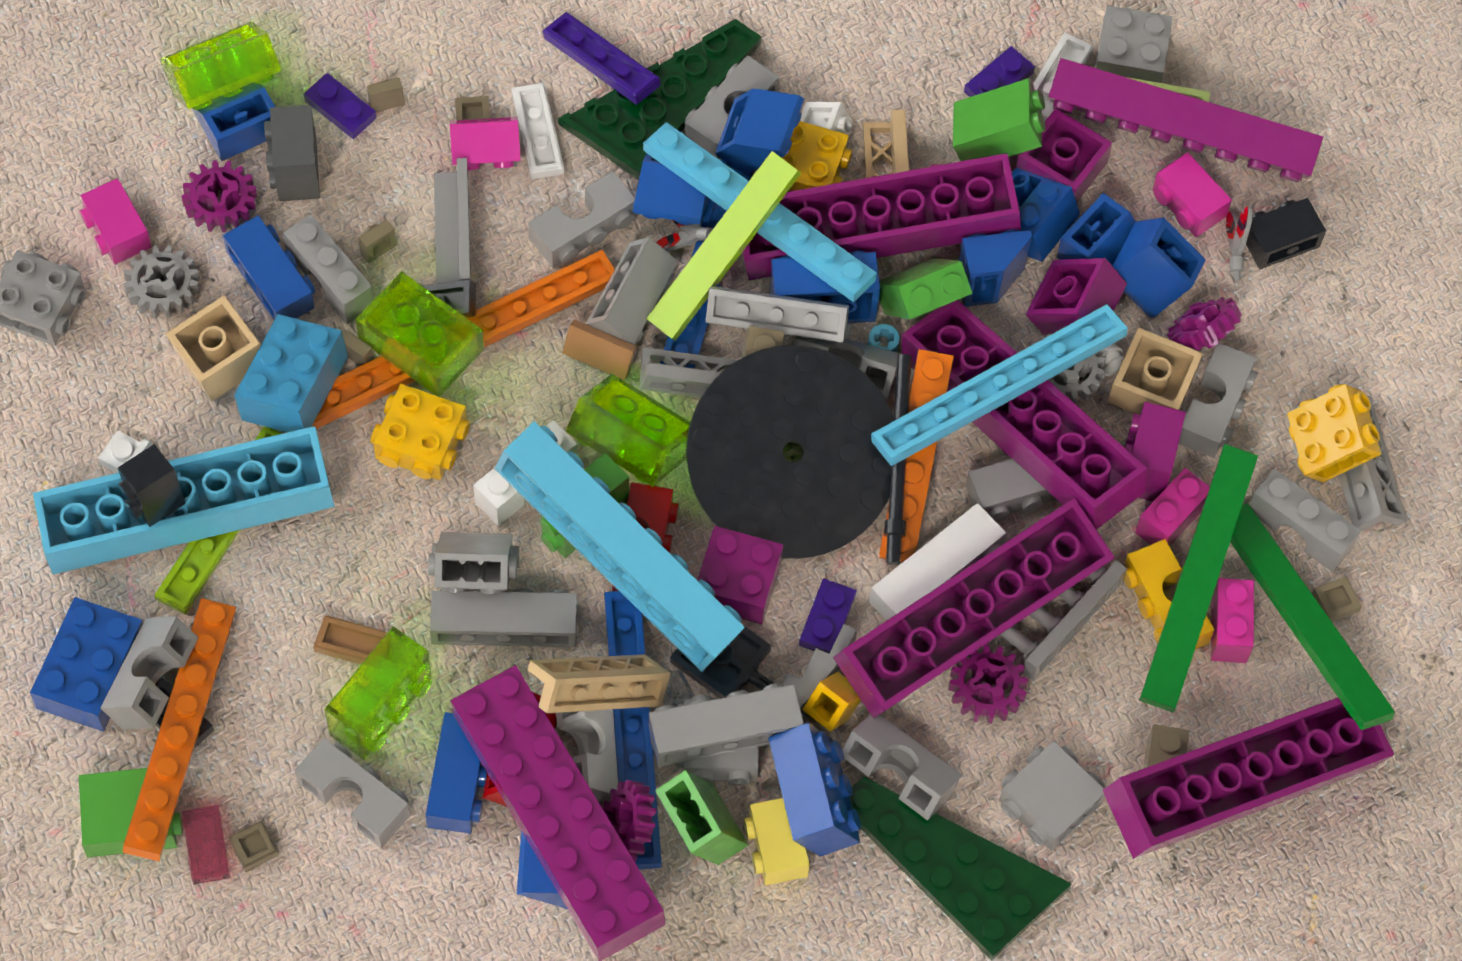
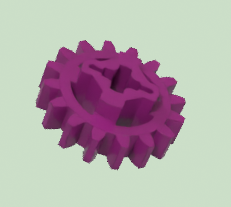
M214 160L210 169H207L203 164L199 165L201 171L199 175L193 172L189 173L191 183H183L184 195H181L187 217H194L197 227L206 223L208 231L212 232L215 226H220L223 233L226 232L228 224H232L236 228L239 226L238 220L240 218L248 221L250 219L249 210H256V186H253L251 174L245 175L242 166L233 170L231 161H227L224 167H219L217 160ZM218 190H221L222 194L220 203L217 199Z
M1221 297L1217 301L1209 300L1207 303H1201L1200 301L1191 305L1184 315L1174 321L1175 325L1168 328L1169 333L1167 336L1169 340L1196 351L1202 347H1208L1209 349L1219 344V341L1226 337L1225 335L1235 329L1234 325L1241 322L1240 317L1242 314L1232 298L1225 300L1224 297Z
M984 645L982 653L978 654L976 650L968 656L969 659L964 658L957 663L958 667H952L950 677L953 679L949 681L948 690L955 692L952 696V703L958 704L962 702L963 705L960 713L964 715L972 711L974 713V722H977L981 715L986 716L988 724H992L995 715H998L1002 721H1006L1008 710L1016 714L1020 706L1018 702H1024L1027 692L1023 689L1027 688L1028 678L1020 677L1025 667L1024 665H1013L1016 657L1015 654H1011L1007 658L1002 656L1003 647L999 646L995 653H991L989 646ZM971 670L972 679L968 680V684H965L964 678ZM1009 684H1012V691L1005 699L1004 690L1008 688Z
M626 780V782H618L617 789L610 790L611 799L610 801H604L603 810L635 862L637 854L643 855L645 853L644 843L651 842V835L655 828V823L651 822L652 816L656 813V808H653L651 804L655 797L649 794V786H645L640 782Z

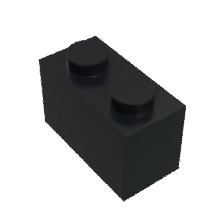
M1308 198L1297 202L1290 200L1280 205L1278 209L1267 213L1260 211L1252 215V223L1246 246L1260 270L1319 248L1326 229Z
M155 444L118 467L122 479L118 486L127 499L124 501L127 509L135 519L142 517L149 527L186 504L175 469Z

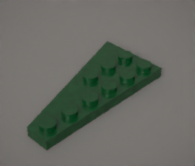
M734 19L702 37L701 42L685 50L682 48L673 53L671 59L660 65L657 62L646 68L659 77L660 86L637 105L614 89L597 100L594 97L585 102L584 107L572 114L568 112L558 118V125L639 179L642 163L646 152L643 151V142L666 122L682 132L685 128L684 122L689 112L694 108L698 110L705 102L708 92L714 86H720L725 80L729 69L735 63L740 64L747 55L750 57L761 45L762 36L737 19Z
M866 777L860 779L852 787L853 793L849 796L852 809L856 810L860 818L861 830L991 961L1071 888L1072 884L936 813L929 820H926L899 800V794Z

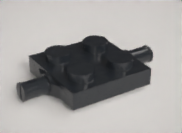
M747 627L702 672L678 648L670 656V663L720 699L727 698L730 693L738 691L748 683H751L760 691L766 686L774 684V681H771L758 671L760 663L771 651V645Z

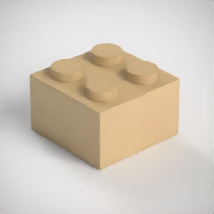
M224 295L165 333L175 353L211 402L241 383L261 346Z
M1137 328L1113 382L1107 403L1137 414H1141L1144 402L1181 410L1198 371L1203 353Z

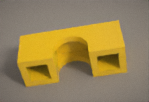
M1166 539L1127 554L1124 566L1127 568L1124 582L1129 589H1134L1139 599L1138 607L1142 616L1145 619H1150L1155 629L1154 637L1157 644L1171 605V601L1166 598L1163 589L1176 584L1182 570ZM1207 615L1195 649L1209 644L1214 633V628Z

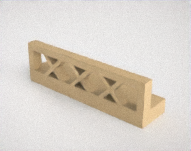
M892 110L890 122H863L865 178L880 176L873 171L872 167L880 159H883L892 167V171L889 174L909 171L905 110ZM870 133H890V142L881 149L871 141ZM890 149H891V156H889V155L887 154V152H888Z
M645 654L530 660L528 671L544 682L538 707L546 713L662 706L671 674Z

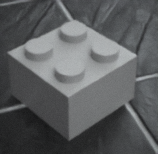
M1107 5L1101 28L1095 68L1124 77L1161 83L1165 70L1173 16Z

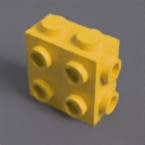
M799 121L790 138L792 141L791 148L782 158L801 172V175L788 192L841 183L843 181V178L839 177L841 168L848 169L853 152L852 149H848L849 135Z
M400 383L396 394H390L384 408L386 416L382 425L377 423L372 432L370 442L374 445L375 458L388 467L397 468L400 466L411 470L414 475L420 478H434L441 481L445 470L450 471L454 466L457 457L455 448L458 441H464L469 432L471 422L467 420L466 406Z
M1346 384L1335 385L1328 390V393L1316 399L1305 400L1299 404L1298 408L1287 413L1290 422L1289 434L1296 444L1299 454L1297 462L1304 476L1324 483L1382 455L1378 443L1380 441V434L1373 424L1369 412L1371 403L1363 391Z

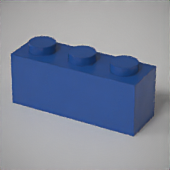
M258 215L223 234L227 254L273 320H275L277 314L296 319L315 308L313 294L316 291L307 275L300 276L296 270L298 265L294 256L288 249L282 250L278 244L280 242L279 236L271 224L266 226Z
M444 712L425 815L427 828L471 834L473 822H480L483 801L477 800L479 787L484 788L487 771L453 713Z

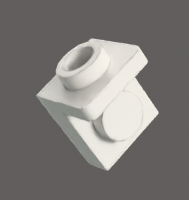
M805 102L800 121L851 135L853 121L841 102Z
M117 430L98 457L99 463L119 473V466L152 446V443L146 438L139 442Z

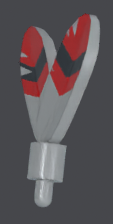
M1251 207L1243 209L1239 220L1238 216L1232 211H1229L1226 216V232L1233 255L1230 256V270L1233 271L1234 280H1239L1240 271H1244V257L1242 253L1252 223Z
M672 220L681 232L665 236L656 243L667 252L693 244L698 240L705 241L713 228L702 227L698 224L682 225Z

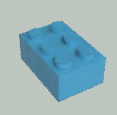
M277 314L234 394L242 421L284 432L312 427L348 357L342 330Z

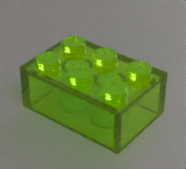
M253 21L159 59L173 96L187 109L193 108V110L208 107L212 104L211 100L219 96L231 97L243 91V86L250 83L262 84L274 78V73L282 71L268 33Z
M402 271L356 318L359 339L367 343L374 351L438 397L448 389L484 350L483 330Z
M612 373L579 398L565 432L575 437L582 445L589 446L602 455L606 453L617 465L632 473L639 481L654 487L686 460V440L690 422Z
M393 626L325 707L324 711L329 735L363 760L366 759L371 751L376 753L385 743L386 733L394 724L399 725L406 718L410 710L408 706L416 697H423L432 684L428 650Z

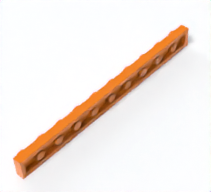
M600 250L477 309L475 317L459 318L338 376L312 427L315 426L318 429L398 390L400 383L407 386L604 290L615 270L604 251Z

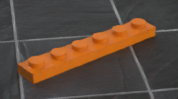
M918 350L909 397V413L947 392L953 355ZM937 441L906 458L903 520L906 521L905 537H902L900 563H903L912 556L917 549ZM888 506V511H887L886 520L888 519V516H889V506ZM883 532L879 559L886 560L887 537L884 536Z

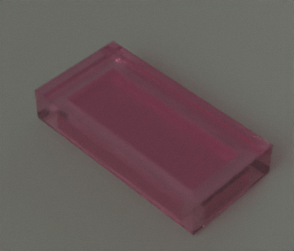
M219 805L182 811L193 885L231 878Z

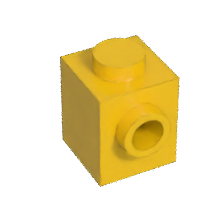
M837 671L819 682L802 710L831 732L849 721L861 699L847 678Z

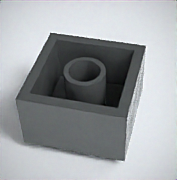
M312 106L271 107V121H264L265 139L268 145L266 165L267 172H269L270 189L277 188L279 201L320 199L317 139Z

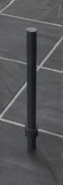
M899 354L897 356L894 421L909 413L912 356L908 354ZM906 459L891 466L889 516L884 523V536L887 537L886 564L889 565L900 564L902 537H905L906 521L903 520Z

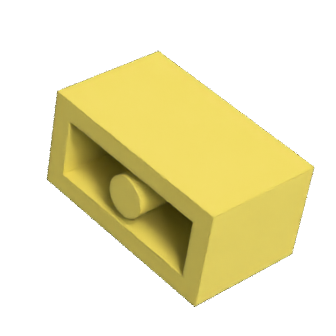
M783 798L750 804L749 817L744 818V828L747 839H754L757 852L751 853L755 874H762L764 886L808 877L810 864L806 848L793 841Z

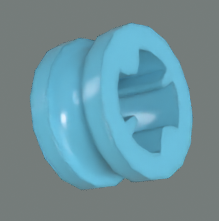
M877 325L869 333L868 345L897 352L900 340L899 333L891 325ZM880 337H887V347L880 346Z

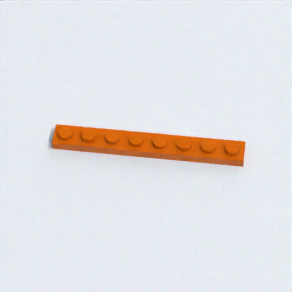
M203 598L200 600L191 629L199 638L185 666L178 670L123 844V853L160 862L236 614L235 606Z

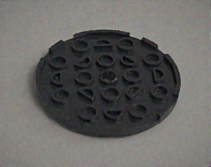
M787 345L771 347L749 354L730 365L714 379L702 395L692 415L686 440V462L695 497L702 510L705 511L716 526L783 544L782 559L810 558L839 549L856 539L872 525L889 500L891 465L872 443L871 433L894 421L890 407L882 393L865 373L849 361L831 352L807 346ZM796 442L800 445L803 452L802 458L797 462L786 460L783 455L785 444Z

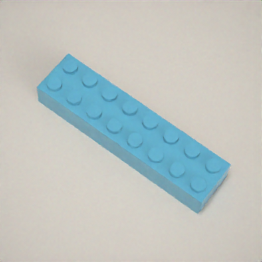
M535 421L532 422L503 451L494 469L702 672L745 628L740 623L742 620L740 615L728 605L723 606L714 597L715 592L708 583L701 579L697 581L688 572L689 567L687 563L677 554L671 555L662 546L663 542L657 533L650 528L645 530L635 520L636 514L628 505L623 502L619 504L610 496L608 486L600 478H592L583 469L584 464L576 454L571 451L565 452L556 443L558 439L548 427L544 425L540 427Z
M315 426L168 461L175 469L186 504L151 527L146 524L142 517L135 519L124 503L127 499L118 486L122 482L119 473L33 493L44 555L53 575L335 507Z

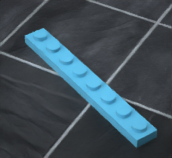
M667 122L643 142V151L726 211L749 182ZM780 203L757 232L852 302H855L876 281L877 273Z
M1106 304L871 433L872 443L887 462L893 466L1127 336L1128 327Z

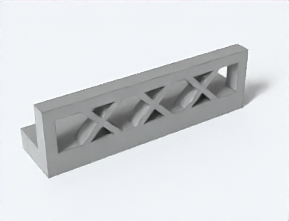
M457 158V172L434 173L436 284L471 280L467 158Z
M716 286L709 288L706 323L747 329L749 326L783 331L784 334L836 342H844L850 335L851 324H847L849 305Z
M644 347L641 355L640 390L701 398L714 379L722 373L719 371L728 368L738 360ZM650 359L663 361L666 365L650 363ZM693 364L699 369L686 368L685 366Z
M1367 396L1371 403L1369 412L1372 422L1380 434V441L1378 443L1382 455L1339 475L1352 523L1362 531L1382 521L1398 526L1407 522L1371 396ZM1386 502L1389 504L1391 511H1388Z

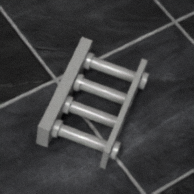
M1116 560L1108 569L1103 566L1090 574L1088 577L1091 579L1090 583L1093 586L1086 594L1082 591L1078 593L1072 588L1060 594L1059 597L1069 604L1068 608L1070 609L1064 618L1060 616L1055 618L1043 607L1030 614L1032 618L1047 629L1046 633L1048 635L1041 643L1038 641L1032 642L1013 626L1000 634L1024 653L1025 668L1023 674L1034 681L1120 587L1127 571L1125 566Z

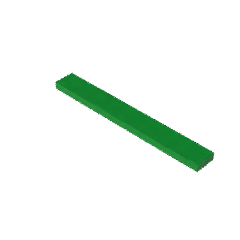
M1224 444L1139 698L1141 702L1172 713L1176 709L1258 459L1256 454Z
M1248 503L1242 504L1230 543L1360 730L1362 731L1393 720L1395 711L1250 505Z

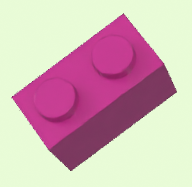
M517 117L450 121L452 165H457V158H467L468 170L480 169V163H493L494 168L514 167V161H521Z
M1188 152L1156 174L1152 189L1158 202L1163 206H1167L1176 215L1180 226L1189 230L1195 237H1198L1227 216L1232 199Z
M118 178L80 195L84 207L79 210L80 216L87 229L93 227L96 231L97 236L94 237V240L102 256L108 254L114 265L139 254L141 250L146 251L152 248L148 231Z
M1184 468L1141 514L1135 533L1150 545L1166 539L1169 546H1171L1201 513L1209 486L1188 469Z
M1218 578L1211 599V624L1214 628L1211 638V661L1247 663L1254 647L1253 580Z

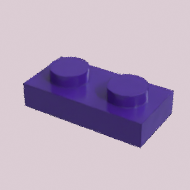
M1010 46L965 85L964 93L972 97L1028 79L1034 74L1035 66Z
M328 73L323 75L304 93L305 102L353 140L377 118L376 111Z
M823 578L799 639V646L815 651L817 648L830 654L843 624L847 621L857 590Z

